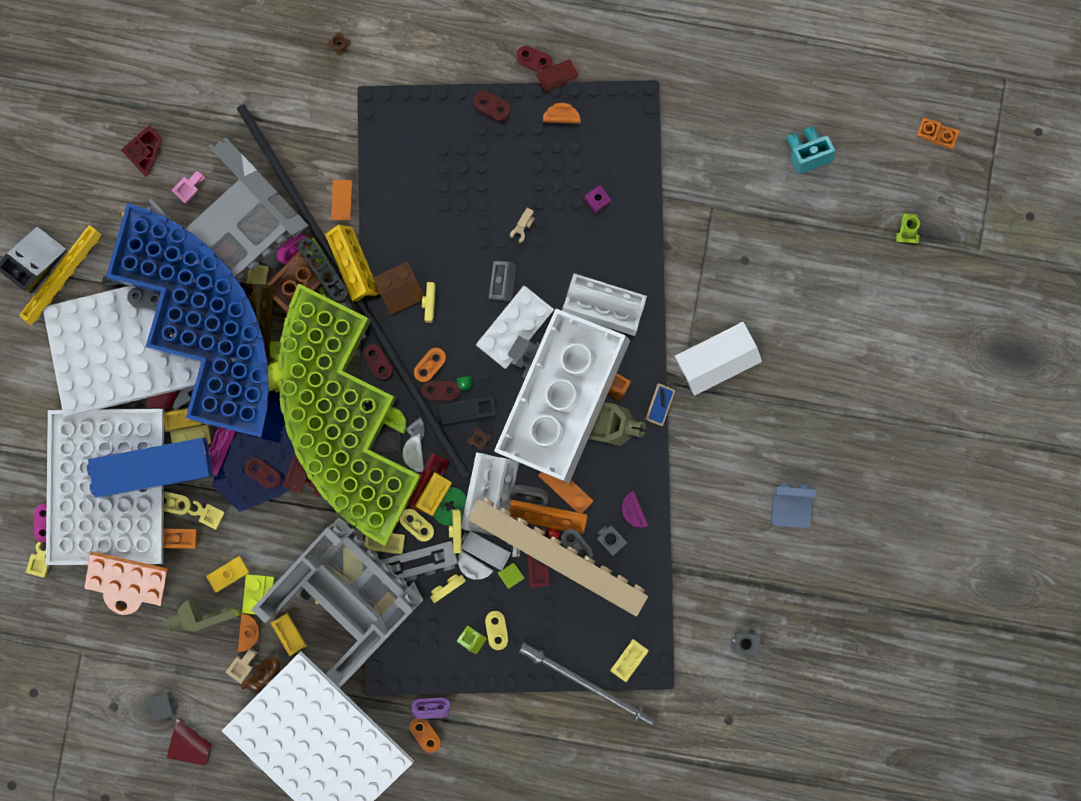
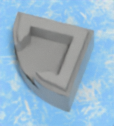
M420 417L407 427L406 431L411 437L420 434L422 440L425 434V425Z

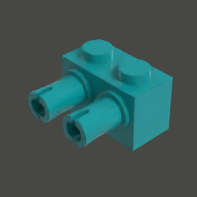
M814 126L804 130V134L809 141L806 144H802L797 133H793V136L790 134L786 138L792 148L790 160L798 175L829 164L834 159L835 149L828 135L820 138Z

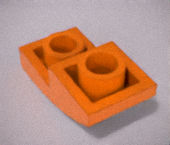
M923 118L917 136L933 144L954 150L960 130Z
M333 179L331 220L350 221L352 180Z

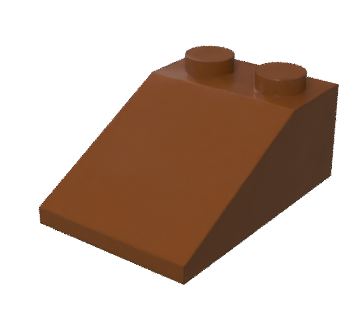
M300 251L267 284L274 285L273 303L286 315L288 314L289 305L298 284L315 292L322 286L300 254ZM315 259L313 260L312 264L314 267L322 266ZM325 274V275H324V277H323V281H324V282L327 280V278L330 276V274Z

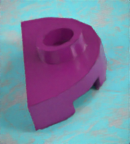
M633 490L626 495L622 502L623 517L632 526L647 527V521Z

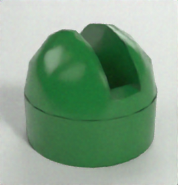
M472 376L456 378L460 389L468 390L472 386Z

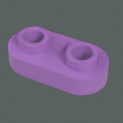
M446 698L417 699L411 706L413 716L418 719L443 718L449 715L451 711L450 702Z

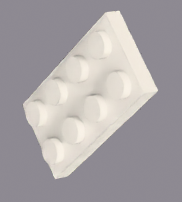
M523 286L478 341L476 346L506 369L513 361L507 354L517 337L520 335L530 340L554 309L527 287Z

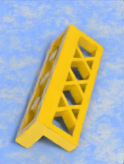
M337 225L327 232L325 236L352 301H358L366 295L377 296L380 294L353 227Z

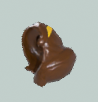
M270 657L264 660L262 664L256 665L252 678L242 681L241 689L247 688L255 694H259L281 672L279 661L275 657Z

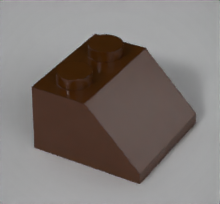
M408 261L373 277L391 315L423 299L424 294Z

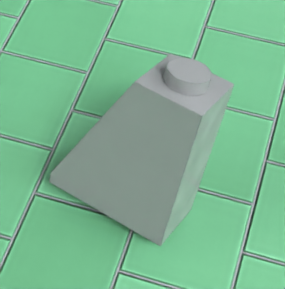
M470 531L469 534L465 532L461 539L462 549L501 571L512 553L473 531Z

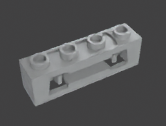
M453 541L381 560L388 565L399 560L402 563L431 555L432 551L444 549V552L436 553L434 556L436 561L445 559V562L422 565L404 570L402 574L396 575L406 578V581L417 579V574L425 573V576L436 574V569L443 568L444 571L455 568L454 564H458L457 555L454 553ZM400 563L390 566L392 572L401 570Z

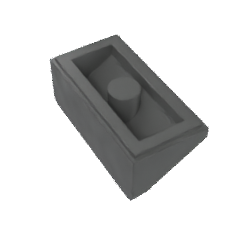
M504 261L493 262L489 299L512 301L516 264Z

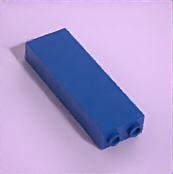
M206 438L88 459L87 473L91 476L92 482L90 483V492L94 495V498L109 497L214 477Z

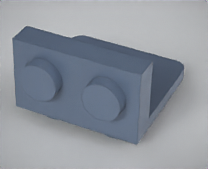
M780 483L779 487H774L772 524L774 526L809 528L812 498L815 497L816 490L811 489L810 485H799V488H791V484Z

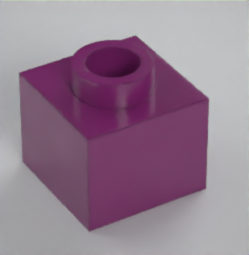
M601 185L584 197L595 214L611 203L610 197ZM600 195L602 199L596 201L594 197Z

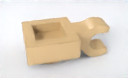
M526 208L516 228L512 230L511 238L516 233H519L521 235L519 243L524 241V230L526 227L530 228L535 220L533 217L534 211Z
M251 648L243 659L237 656L225 673L241 684L254 668L249 663L258 652Z

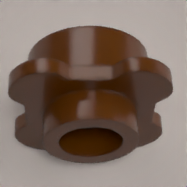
M340 32L336 33L328 42L329 48H333L338 55H342L346 47L351 45L350 40L345 39Z
M476 428L468 442L482 451L485 449L486 443L491 440V435L482 432L481 428Z

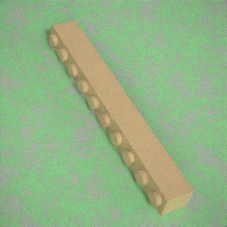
M485 497L483 501L478 498L467 520L637 617L648 598L644 594L645 589L636 584L634 587L628 585L627 582L629 580L620 575L617 578L611 575L612 570L603 565L600 568L595 566L593 559L586 555L584 558H581L577 555L579 551L570 546L567 549L560 546L562 543L560 540L553 536L548 539L543 536L545 532L539 528L534 527V529L527 527L528 522L520 517L515 520L510 517L511 512L501 507L498 510L493 507L494 503Z

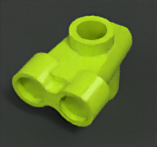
M903 213L900 233H897L896 242L919 243L920 235H917V229L920 226L918 214ZM908 220L911 221V225L909 227H907Z

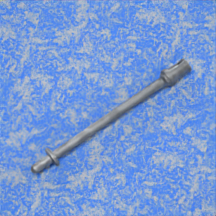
M527 642L522 644L519 653L534 660L535 664L543 663L634 715V722L639 718L651 726L656 724V720L653 717L642 712L643 706H639L638 709L546 657L544 650H538Z

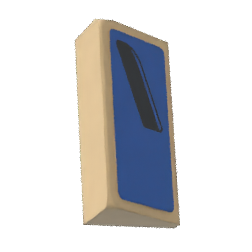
M659 383L657 384L645 417L646 421L663 426L675 393L674 389Z

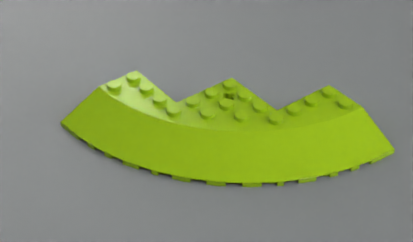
M298 284L284 321L278 355V369L283 371L282 379L278 381L280 406L286 424V431L299 462L322 497L351 525L385 546L404 513L422 475L371 450L396 397L345 372L371 320ZM372 401L373 409L366 411L367 407L365 404Z

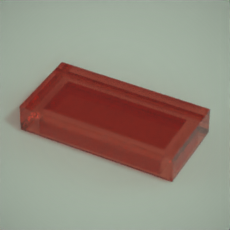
M569 59L537 72L536 76L544 91L576 79L578 73Z

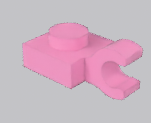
M196 171L189 180L183 177L171 191L185 204H188L199 192L196 186L202 183L205 177Z

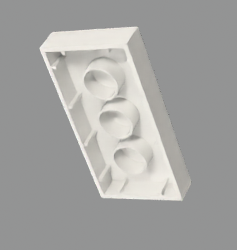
M555 309L494 451L569 483L630 343L627 336Z

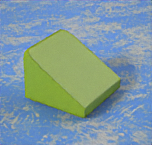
M514 562L498 572V575L508 589L524 579V576Z
M467 625L457 642L470 652L477 654L487 638Z

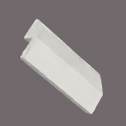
M574 274L562 311L594 324L635 336L647 296Z
M744 322L675 355L679 368L686 377L694 396L762 362L757 346Z
M476 453L461 529L493 535L467 520V517L478 498L483 501L484 497L494 503V508L500 510L502 507L509 511L511 504L510 492L515 485L519 462Z

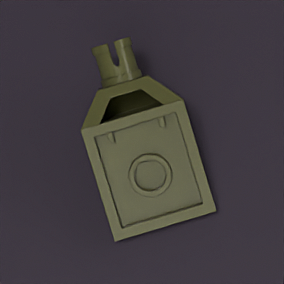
M604 402L588 439L622 446L631 438V435L643 437L645 432L637 429L646 430V425L644 422L634 421L635 419L629 409Z
M191 599L181 605L177 610V614L165 617V623L169 632L181 627L195 632L240 616L242 611L241 608L235 609L234 606L219 610V615H216L214 612L202 616L197 599Z

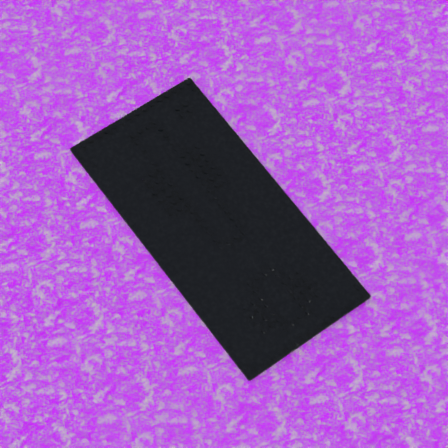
M648 80L358 87L359 244L373 277L408 261L425 297L427 282H434L436 285L434 320L432 323L425 322V308H422V301L391 315L381 294L377 296L366 295L363 299L438 422L437 406L494 396L496 417L441 425L470 473L468 477L462 480L393 365L391 364L393 368L392 376L387 380H379L371 371L363 357V351L365 347L371 344H375L381 349L382 347L370 327H367L365 331L366 337L361 340V380L396 397L392 407L397 408L403 413L406 418L407 427L421 417L425 425V434L421 440L424 467L431 453L448 460L449 464L442 477L452 482L450 487L460 489L467 497L476 453L510 459L496 453L494 450L525 381L522 376L526 367L523 365L520 368L511 362L505 369L476 346L478 341L510 303L508 301L489 299L494 261L512 262L517 265L513 298L525 286L552 307L554 311L555 309L562 311L574 274L647 296L635 336L607 328L627 336L630 340L617 374L630 380L631 383L621 401H617L608 395L604 401L629 409L635 419L634 421L645 423L646 430L637 429L645 432L643 437L631 435V438L622 446L588 439L571 478L593 500L582 513L587 515L584 534L580 535L592 549L594 565L599 568L603 565L612 570L611 575L617 578L620 575L629 580L627 582L628 585L634 587L636 584L645 589L644 594L648 598L637 617L549 566V586L530 588L528 554L519 550V558H512V553L510 554L504 568L514 562L524 576V579L508 589L498 575V572L501 570L461 548V550L494 571L483 579H471L461 572L458 564H454V569L444 571L443 568L436 569V574L425 576V573L417 574V579L406 581L408 587L415 583L423 601L365 661L366 695L590 691L543 663L535 664L534 660L519 653L524 642L538 650H544L546 657L606 691L673 689L674 651L668 414L663 426L645 420L657 384L659 383L667 387L659 82ZM567 103L579 113L581 124L543 122L544 113L554 104ZM601 185L610 197L611 203L595 214L584 197ZM600 195L594 197L596 201L602 199ZM526 208L534 211L533 217L535 220L530 228L526 227L524 230L525 239L522 243H519L521 235L516 233L511 238L510 234L516 228ZM554 311L529 341L535 345L537 342L541 343ZM440 348L446 355L444 365L430 381H418L414 375L415 367L429 350ZM370 351L369 356L375 357L376 351ZM434 355L433 360L435 362L439 361L440 356ZM380 367L379 372L381 374L385 373L386 368ZM426 369L421 371V376L428 374ZM472 376V386L470 389L462 390L458 387L456 378ZM372 401L365 404L367 407L366 411L373 409ZM383 424L371 450L414 471V469L406 465L403 459V448L407 440L411 438L410 434L407 431L403 434ZM476 428H481L482 432L491 435V440L486 443L485 449L482 451L468 442ZM519 463L515 485L544 489L549 494L546 507L576 512L538 476L541 473L540 471ZM633 490L647 521V527L632 526L623 517L622 502L626 495ZM453 501L445 503L446 511L455 510ZM418 510L415 511L434 528V535L430 540H418L401 524L400 520L392 532L405 535L403 554L453 541V537H449V526L439 523L434 516L426 512L424 514ZM408 515L407 521L411 523L414 518L412 515ZM527 524V527L534 529V527L545 528L547 532L548 527ZM605 525L607 527L611 525L627 542L614 556L596 539L599 536L597 532ZM422 528L421 534L427 535L428 529ZM461 529V539L464 533L469 534L470 530ZM473 531L511 552V545H508L506 541L499 537ZM612 533L607 534L605 542L608 545L614 544L616 541L615 535ZM573 535L567 536V541L574 539ZM444 549L432 551V554L402 563L399 560L389 563V565L392 566L400 563L401 570L393 572L395 575L402 574L404 570L434 562L439 564L445 562V559L436 561L434 554L444 552ZM585 550L579 551L580 556H584L586 554ZM375 551L380 560L401 555ZM363 563L365 571L368 567ZM375 574L364 584V596L374 606L388 591L398 598L387 585L382 584V581ZM455 574L458 577L460 575L464 577L466 581L437 602L434 603L430 598L433 595L431 593L432 590L439 585L442 588L449 584L447 580ZM401 608L388 620L390 629L406 614ZM492 611L501 612L505 618L508 643L501 650L493 649L488 640L485 619ZM494 617L491 619V622L496 625L499 623V620ZM467 625L487 638L477 654L470 652L457 642ZM496 637L495 642L497 644H500L502 642V638ZM634 639L649 651L628 681L625 682L610 670L631 640Z

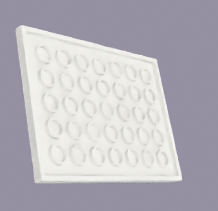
M127 286L46 306L43 310L64 417L67 418L195 385L201 363L152 351L145 347L155 311L136 308L128 302V292L135 287ZM136 294L134 299H138L140 295ZM155 297L152 302H157L158 297Z
M164 409L95 410L67 418L63 416V410H48L46 565H88L89 556L92 551L146 564H163L164 486L109 497L94 498V495L90 492V483L92 482L91 476L87 473L88 459L164 445Z
M301 651L222 730L294 801H374L414 762L395 741Z

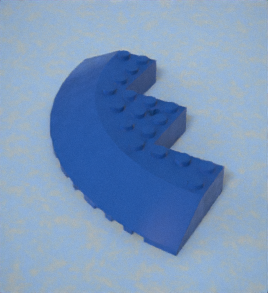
M127 203L106 277L114 282L161 293L145 347L152 351L201 363L186 414L187 419L262 438L268 405V362L263 336L255 312L243 288L216 253L193 233L162 215Z

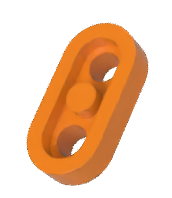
M432 348L414 369V375L418 381H430L444 365L446 355L443 350ZM439 355L440 360L435 362L433 356ZM423 369L428 371L426 376H421Z
M414 718L410 724L411 733L425 752H436L441 745L440 737L427 719ZM417 724H422L423 729L421 731L416 729ZM433 740L434 746H428L427 741Z

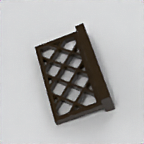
M239 283L243 287L255 312L263 336L267 362H269L274 285Z

